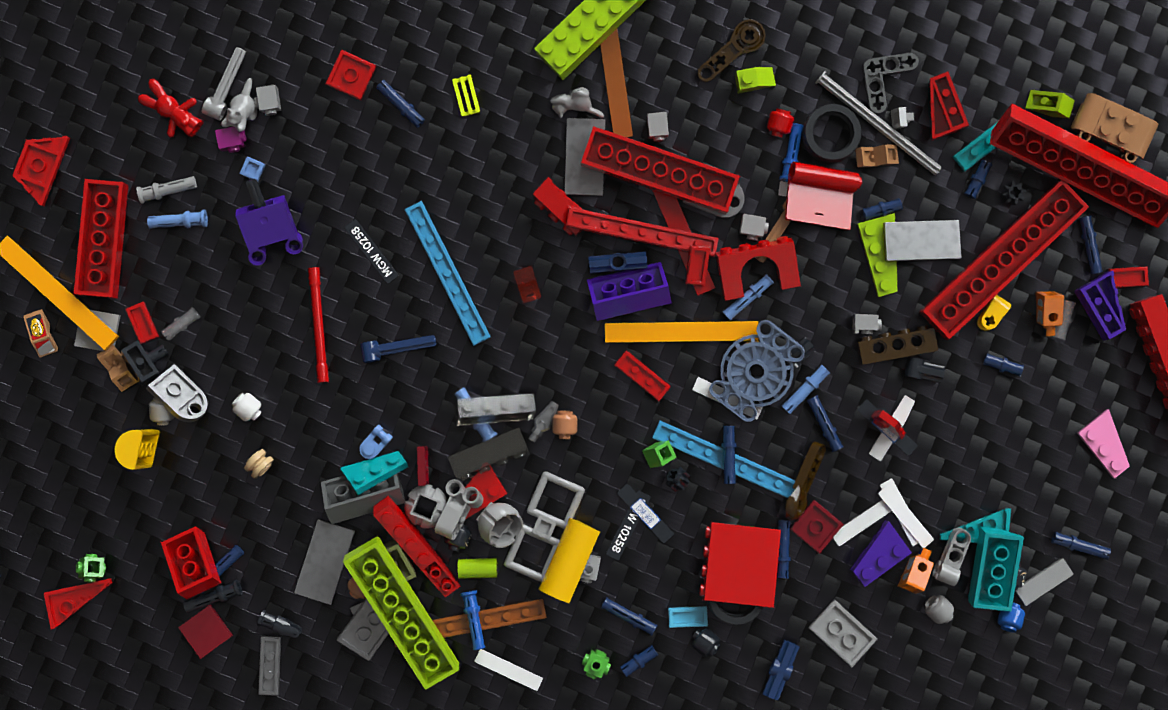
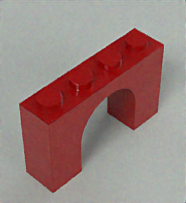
M788 236L778 237L776 241L761 240L756 245H750L749 243L741 244L739 248L731 249V247H725L716 252L722 294L725 301L744 297L741 271L748 260L757 256H765L775 262L778 282L782 290L801 286L794 241L788 238Z

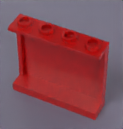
M709 523L705 530V538H708V544L704 546L703 557H706V565H702L701 576L704 577V585H700L699 596H702V600L774 608L781 530Z

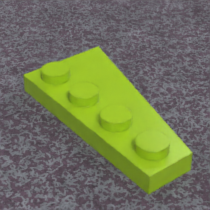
M895 213L857 224L878 297L898 292L897 262L885 261L883 223L895 222Z

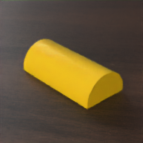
M147 429L130 430L123 433L115 445V455L118 462L131 470L151 468L160 431Z
M569 518L539 590L569 603L600 532L578 520Z

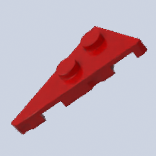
M112 578L45 592L44 598L51 629L58 627L112 584Z

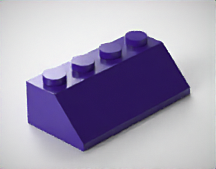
M661 262L647 265L645 269L625 270L587 279L597 321L671 303L669 286Z

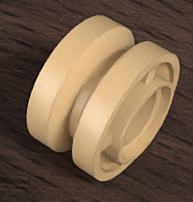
M263 449L253 454L244 466L247 472L253 471L251 476L254 479L262 476L274 461L271 456L265 457L266 452Z

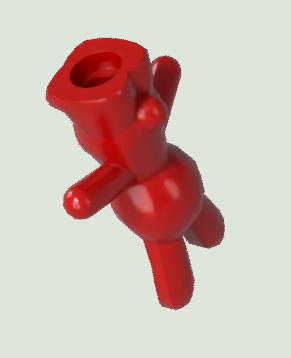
M149 80V88L157 96L158 100L142 94L138 96L139 103L156 109L162 117L170 118L167 130L169 137L175 135L176 126L181 128L187 136L193 137L204 123L187 111L197 103L196 99L191 98L178 105L176 99L167 95L157 80Z

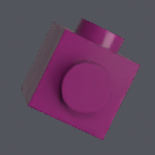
M234 126L215 130L218 148L222 152L229 151V153L240 151V148L245 147V131L239 132Z

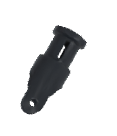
M266 610L261 612L257 622V626L272 629V632L279 635L297 638L302 632L301 626L294 624L287 618L268 614Z

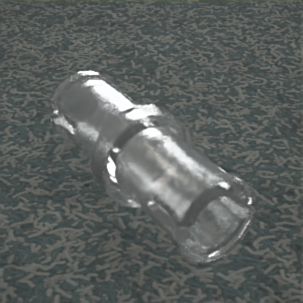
M1064 300L1063 324L1056 326L1055 336L1053 337L1066 339L1069 323L1072 324L1071 316L1076 303Z
M191 308L180 318L176 317L172 324L162 330V333L165 337L167 336L168 340H171L180 331H185L187 326L197 318H200L194 308Z

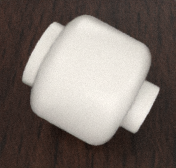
M241 393L232 403L234 406L233 412L243 421L255 420L261 414L259 410L261 407L260 401L250 393Z

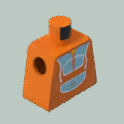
M1055 291L1036 292L1037 323L1043 326V336H1055V326L1063 324L1064 295Z
M921 547L918 556L910 557L899 581V587L915 594L924 592L934 565L933 562L928 561L931 555L930 550Z

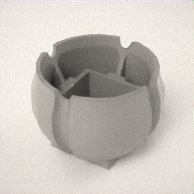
M432 485L418 486L407 495L409 499L404 503L405 514L413 525L419 524L420 528L423 529L433 528L436 526L448 501L447 497L441 489H434ZM420 496L437 502L431 519L414 512Z
M490 502L476 519L481 537L496 548L511 545L515 542L514 536H520L523 529V520L519 512L506 503Z

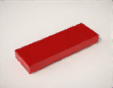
M627 350L615 364L618 369L658 401L671 387Z

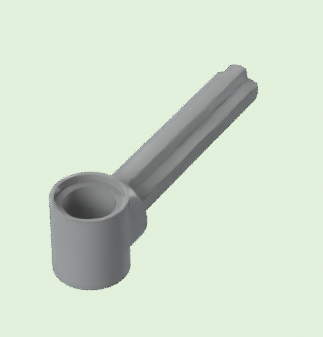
M235 48L214 97H208L203 104V114L219 121L223 118L227 108L224 100L246 54V51L243 49Z

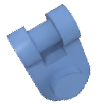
M379 424L360 445V454L366 459L375 458L393 438L389 433L386 434ZM376 436L382 440L379 444L373 440Z

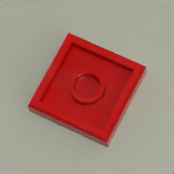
M341 50L326 85L361 101L377 66Z

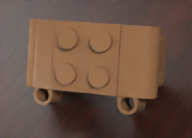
M1088 93L1084 102L1079 107L1071 129L1078 133L1076 136L1081 138V135H1083L1086 141H1089L1092 136L1121 149L1120 152L1124 153L1121 159L1133 163L1138 156L1142 160L1144 159L1159 124L1113 101L1093 93Z

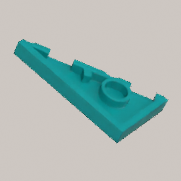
M1005 508L962 525L959 528L965 529L970 534V542L973 543L978 542L980 527L998 528L1009 532L1011 509ZM952 530L940 534V539L948 540ZM959 533L956 536V541H963L965 539L964 533Z

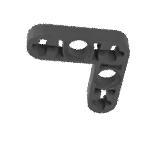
M905 53L872 58L864 63L863 76L868 108L874 114H881L887 107L883 75L913 71L919 63L918 57L915 54ZM908 58L914 61L911 67L908 64H902V69H899L900 62H905ZM879 61H882L881 68H876L873 73H871V70H867L870 63L873 66H879ZM886 61H894L896 64L895 69L888 70L885 66ZM877 82L880 85L879 91H871L870 83ZM881 94V96L878 97V103L882 104V106L879 108V110H877L876 107H873V104L876 103L875 97L871 98V96Z

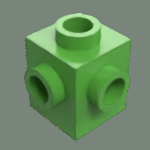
M86 554L85 557L79 559V562L76 563L78 578L84 579V582H96V579L102 578L105 574L106 565L104 558H98L96 554ZM88 566L91 567L90 573H88Z
M596 649V651L591 650L590 654H585L582 665H584L583 670L586 671L587 676L596 679L597 677L602 678L603 674L607 675L611 664L608 663L609 657H606V653ZM598 662L600 667L598 669L593 668V663Z

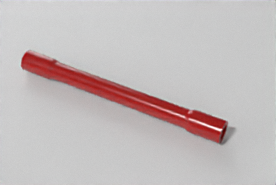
M319 267L308 268V276L311 289L317 383L329 382L325 353Z

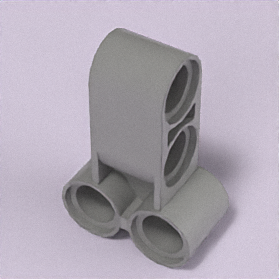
M455 479L450 480L446 484L445 489L450 497L435 526V533L450 540H454L458 534L456 532L458 533L470 509L480 507L484 501L483 495L475 487L465 488L460 481ZM459 486V492L453 494V489ZM477 494L474 501H469L471 495Z
M958 527L952 530L941 559L937 561L932 576L936 580L952 586L957 584L961 572L959 569L971 541V536L965 529ZM959 533L965 534V539L962 542L956 541V536ZM957 551V558L950 560V552Z

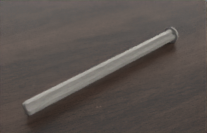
M825 71L815 82L816 84H821L934 175L939 173L941 170L939 164L825 75Z

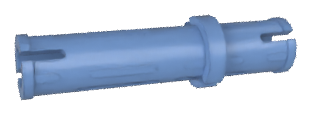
M765 274L756 284L749 286L750 289L744 293V297L738 298L722 312L731 321L754 299L760 298L762 296L761 293L774 284V282Z
M820 365L810 377L806 378L807 381L782 407L791 414L814 389L819 387V384L830 372L823 365Z

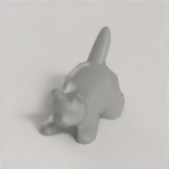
M251 78L245 83L242 93L231 100L230 108L227 109V116L221 123L222 127L234 126L237 128V131L242 132L245 130L247 119L254 120L258 111L255 101L250 97L252 88Z
M584 87L574 89L570 95L560 94L552 97V100H550L553 104L552 109L560 118H562L567 110L587 111L600 118H604V114L600 110L592 108L589 91Z

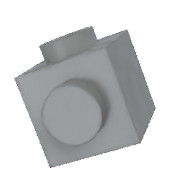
M276 85L256 88L257 97L254 98L256 109H259L265 115L277 114L276 111H281L279 92Z
M667 112L647 114L649 139H653L654 142L665 141V138L669 136Z
M743 214L739 235H745L749 240L758 241V238H762L768 232L769 223H766V217Z
M590 555L580 581L592 583V580L596 581L601 560L600 556Z

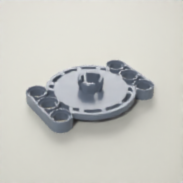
M763 320L758 324L757 334L744 336L736 340L727 349L721 363L722 380L713 381L709 387L710 394L746 422L753 421L756 418V407L771 405L786 394L793 379V362L801 361L805 355L802 345L768 320ZM762 324H768L771 327L769 334H762L760 332ZM776 337H785L786 344L778 346L775 343ZM751 338V342L743 345L739 344L741 341ZM736 346L737 349L733 352L732 356H727L730 350ZM793 348L801 350L802 354L799 358L791 356L790 351ZM725 360L728 361L727 372H724ZM754 364L761 365L764 368V375L753 377L750 367ZM790 369V379L788 382L785 379L787 376V370ZM715 384L723 386L724 391L721 394H716L713 391ZM785 385V390L780 395H778L777 393L781 390L782 386ZM732 395L736 396L739 400V403L735 406L728 403V398ZM771 397L775 398L771 401L763 403V400L769 399ZM747 407L752 408L754 411V415L750 418L745 417L743 414V410Z

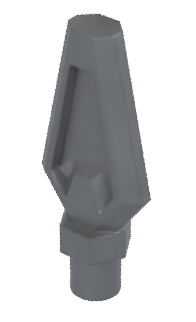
M551 401L534 419V427L531 430L532 434L528 439L536 442L537 438L542 436V432L550 430L553 416L556 414L559 406L558 404Z

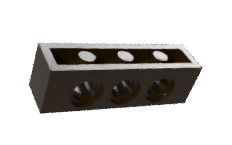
M928 325L917 327L915 332L905 329L898 331V335L891 336L889 332L879 334L880 338L877 339L867 336L860 338L861 342H856L860 365L938 351L935 329H929ZM913 336H917L920 340L917 347L911 343ZM895 339L901 343L899 350H895L892 347V342ZM875 343H879L882 346V351L879 354L873 350Z

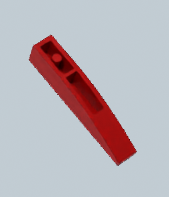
M389 495L373 506L374 517L444 597H447L460 587L459 582L436 551Z

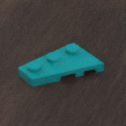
M399 451L344 466L340 469L354 491L359 495L408 468V465Z

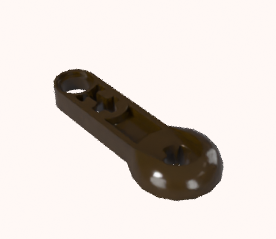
M751 19L740 22L734 29L730 41L698 69L699 80L705 83L712 81L741 54L759 49L766 37L763 26ZM746 31L754 33L753 40H750V38L749 40L745 39ZM716 57H724L725 64L717 65L716 69L718 71L715 72L714 68L711 65H709V63L712 62V65H714L717 62ZM704 68H708L712 72L711 77L708 79L701 76V71Z
M813 442L809 448L793 485L795 490L786 501L785 513L789 520L800 518L806 509L807 494L825 454L826 447L823 444Z

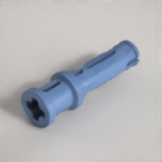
M206 210L194 213L185 211L179 215L148 216L147 223L149 229L175 226L191 228V226L199 225L207 227L208 217Z
M462 388L454 395L474 423V430H477L483 438L482 442L486 443L497 436V432H494L489 425L488 418L483 417L466 389Z

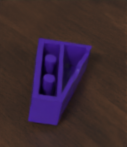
M1113 270L1102 274L1074 291L1103 341L1109 340L1126 330L1122 308L1119 305L1118 290L1115 286Z
M884 521L877 534L874 535L871 539L872 541L850 569L864 587L912 553L889 521Z

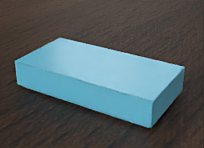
M707 606L668 608L669 628L708 626Z

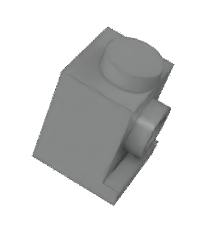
M854 314L852 334H859V331H861V334H873V331H881L882 322L881 319H878L879 315Z

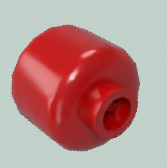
M776 108V111L770 113L767 129L772 131L771 135L782 138L783 134H790L794 117L791 115V112Z

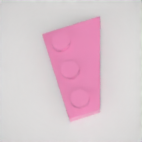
M1106 409L1077 433L1112 478H1116L1130 467L1109 409Z

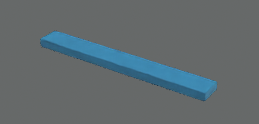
M420 201L406 208L405 211L473 346L487 340L491 336L423 202Z
M659 421L653 434V439L660 442L669 440L672 447L724 470L723 448ZM735 454V475L786 498L794 492L793 485L795 480Z

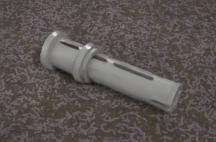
M192 176L169 183H153L152 186L137 187V194L140 203L143 204L147 200H160L162 196L197 188L195 177Z

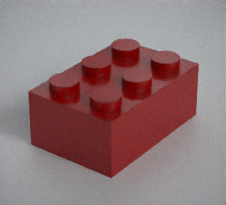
M195 526L161 542L177 594L187 600L221 584L206 535L202 530Z

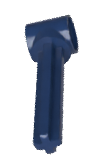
M434 335L385 344H379L377 341L361 343L363 363L379 361L383 355L436 346V338Z

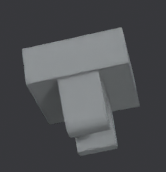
M898 107L891 110L892 128L901 129L906 127L907 123L914 121V113H906V107Z

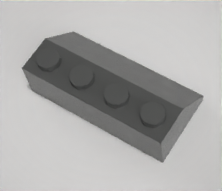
M398 473L359 495L354 491L345 476L321 482L324 508L331 524L372 513L373 506L388 495L396 505L405 503L404 492Z

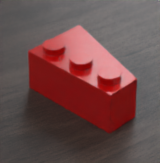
M548 177L533 193V197L536 200L534 203L541 210L545 208L550 213L548 216L555 223L559 221L563 224L564 227L562 229L568 235L574 234L577 236L582 230L565 227L569 207L582 208L572 201Z

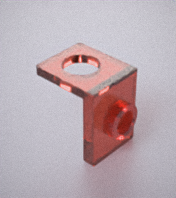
M532 266L514 271L523 303L541 298ZM529 294H535L531 297H526Z

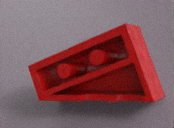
M947 71L930 78L932 141L965 129L969 124L949 72Z

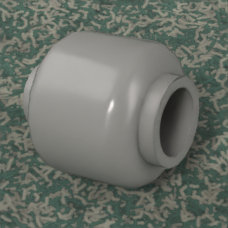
M155 397L149 403L150 420L157 422V425H167L169 421L175 418Z
M934 595L927 600L925 612L935 623L943 624L952 620L954 607L944 596Z

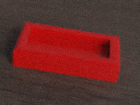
M690 245L686 284L705 286L710 247Z
M1148 266L1108 269V272L1114 271L1113 277L1116 288L1149 286Z
M145 302L125 309L140 344L159 337Z

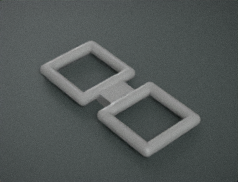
M543 472L527 508V513L538 519L534 528L523 524L520 536H515V542L512 543L505 559V567L542 582L560 541L551 536L555 526L565 529L569 518H574L585 489L554 474ZM547 481L576 492L564 521L536 509ZM525 533L553 545L542 573L513 562Z

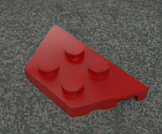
M68 136L39 140L31 139L25 142L13 177L22 184L24 189L35 198L39 205L45 206L70 140Z

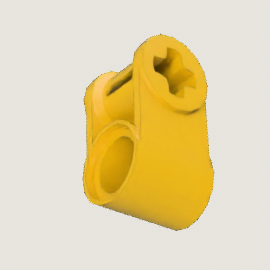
M996 295L986 304L985 309L978 317V327L983 331L994 329L1009 311L1011 304L999 295ZM986 318H989V319H990V320H989V323H990L989 325H986V322H987V321L985 320Z

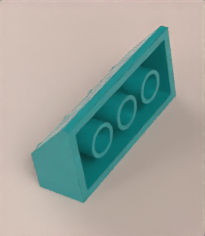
M980 527L968 601L974 608L1011 612L1024 540L1023 536L998 528Z

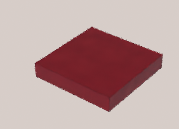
M419 446L417 447L418 486H425L429 484L428 447Z
M813 500L802 516L790 527V530L820 554L844 524Z
M211 604L178 627L200 659L233 636Z

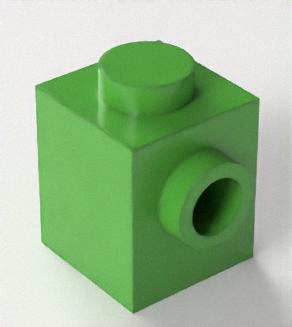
M669 440L656 442L642 450L650 468L663 466L677 458Z

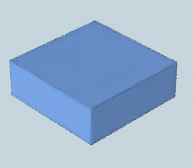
M247 156L239 174L250 179H256L258 182L266 164Z

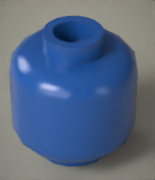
M1017 603L1012 604L1011 612L1000 610L998 624L1001 626V629L1008 632L1020 630L1023 626L1025 611Z

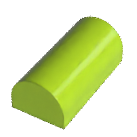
M497 558L458 559V579L497 578Z

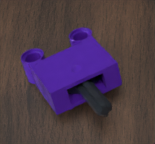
M249 179L246 181L253 204L236 209V219L249 251L250 263L256 266L263 264L266 260L265 246L285 240L287 252L290 254L300 253L303 248V238L297 232L285 196L282 195L264 201L257 180ZM295 240L298 241L299 244L291 245L290 242ZM258 251L262 253V255L254 256L253 253Z

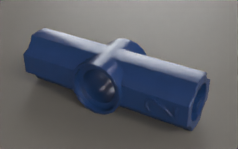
M646 252L590 256V273L647 268ZM614 258H621L623 266L615 267L612 263Z
M783 640L777 658L771 664L769 678L763 690V695L775 700L780 698L784 684L791 676L793 662L799 650L798 645Z

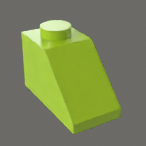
M754 67L738 70L735 73L738 93L776 86L772 67Z
M1030 90L1026 109L1052 117L1070 119L1075 100L1064 93Z

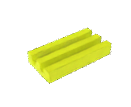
M471 75L452 79L462 117L480 113ZM465 81L469 82L475 110L471 108ZM457 83L462 85L468 108L467 112L464 111Z

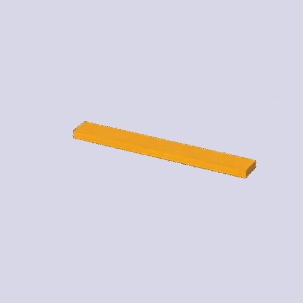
M6 236L0 242V255L99 346L107 350L119 336L14 240Z
M758 321L605 323V343L736 341L744 336L757 334Z

